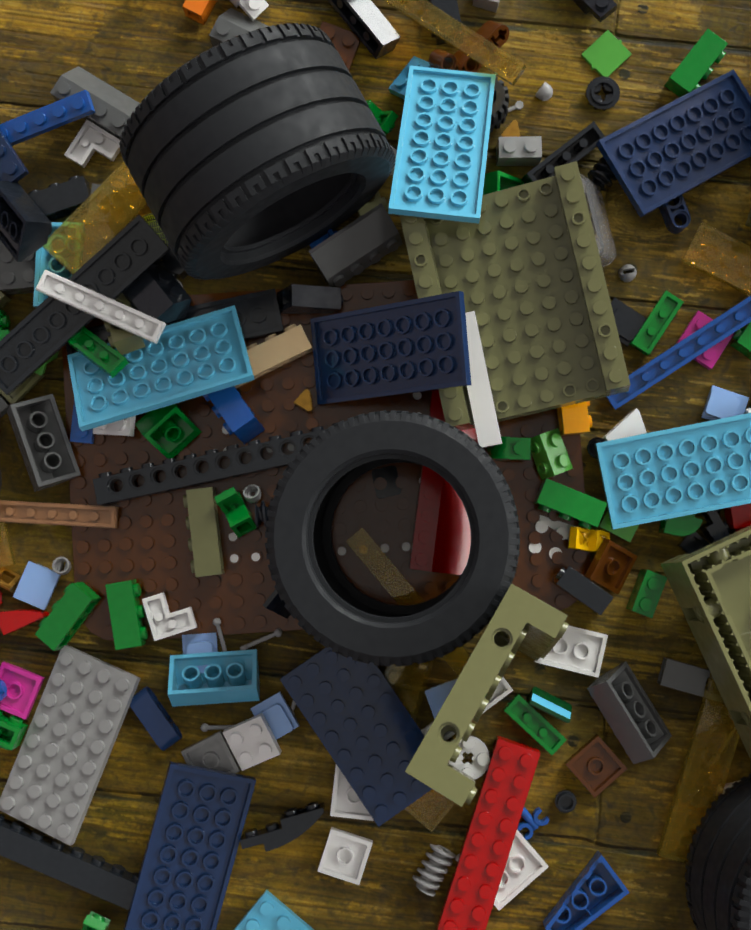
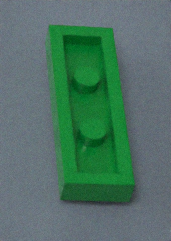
M667 290L664 291L630 345L646 356L650 355L684 301Z
M85 327L68 341L70 346L112 378L128 364L124 356Z
M518 693L503 708L512 719L551 755L567 740Z

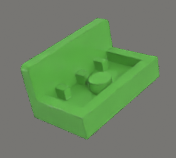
M558 428L531 438V454L542 480L573 469Z

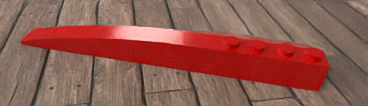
M432 390L429 416L445 422L439 390ZM475 428L462 430V432L470 436L478 444ZM422 465L409 569L461 575L467 565L471 546V530L467 512L453 487L438 473Z

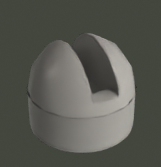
M544 82L535 94V97L539 100L547 101L553 95V88L547 82Z
M631 264L622 266L618 272L620 280L631 282L637 275L636 268ZM632 270L633 273L624 274L623 271Z
M251 484L244 488L243 495L247 502L251 504L257 503L261 499V491L257 485Z
M58 557L53 561L52 568L57 574L66 575L71 570V562L65 557Z

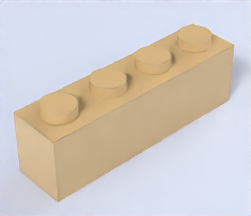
M296 324L290 325L284 329V333L279 335L276 333L265 338V342L259 345L254 343L246 347L255 379L313 351L301 324L298 326ZM249 382L242 383V384L236 385V386H234V387H235V388H238V387H241V386H243V385H245V384H247V383H249Z

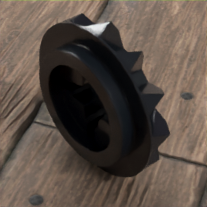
M605 76L593 79L586 90L588 104H591L595 110L602 109L605 111L606 109L613 108L620 97L618 84L613 79ZM601 87L604 93L609 94L605 96L604 101L600 95H597Z

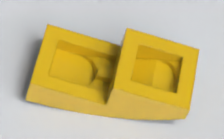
M570 527L569 548L597 553L603 539L610 540V533L601 530Z

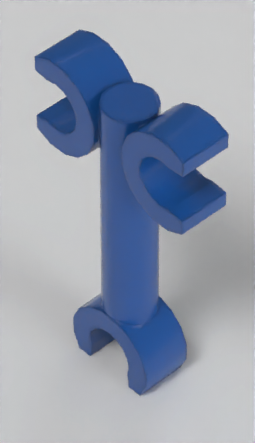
M525 807L523 808L521 817L525 821L520 822L517 829L520 831L522 828H528V832L524 835L526 840L533 836V831L538 829L539 826H544L549 822L547 816L541 820L538 819V815L542 812L540 807L533 811V815Z

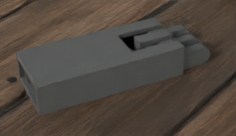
M663 658L657 680L658 684L718 702H724L716 683L710 682L709 687L717 691L705 688L707 678L714 680L710 670L670 658Z

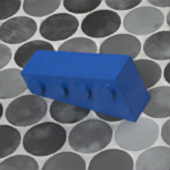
M234 386L203 395L207 402L211 400L214 404L211 408L218 418L223 417L225 420L223 426L230 435L234 433L243 444H246L265 430Z
M599 850L544 919L543 925L546 930H582L630 893Z

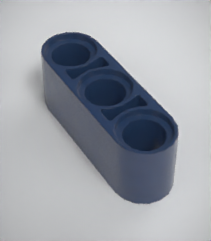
M682 195L673 200L675 206L666 203L659 207L666 228L673 234L682 232L691 221ZM674 218H679L682 221V226L677 225Z
M148 686L133 696L130 707L162 751L167 750L182 739L181 731Z

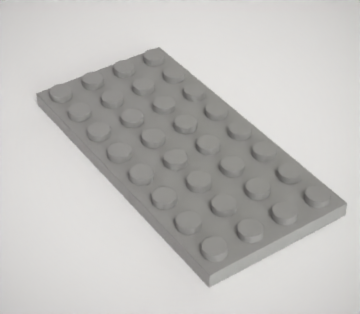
M64 645L57 657L0 797V811L68 845H73L141 678L74 647Z

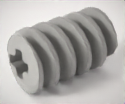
M430 844V848L434 852L425 853L429 861L421 860L425 868L418 867L417 871L421 876L413 875L412 878L417 882L416 887L420 891L434 897L436 895L434 890L439 889V882L444 880L443 874L448 873L447 866L452 865L453 861L451 858H455L456 855L441 845Z

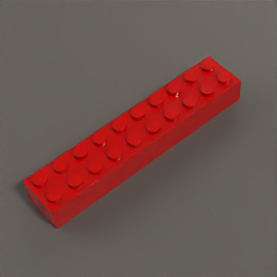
M497 735L490 756V763L480 787L435 930H486L541 754L539 749Z

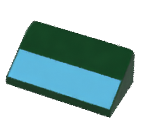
M535 686L532 688L527 698V702L530 705L566 723L570 722L571 704Z

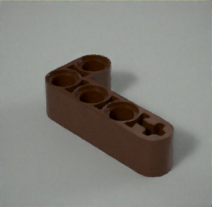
M491 20L487 21L454 55L440 49L432 51L429 56L430 67L477 72L508 40L509 28L506 25Z

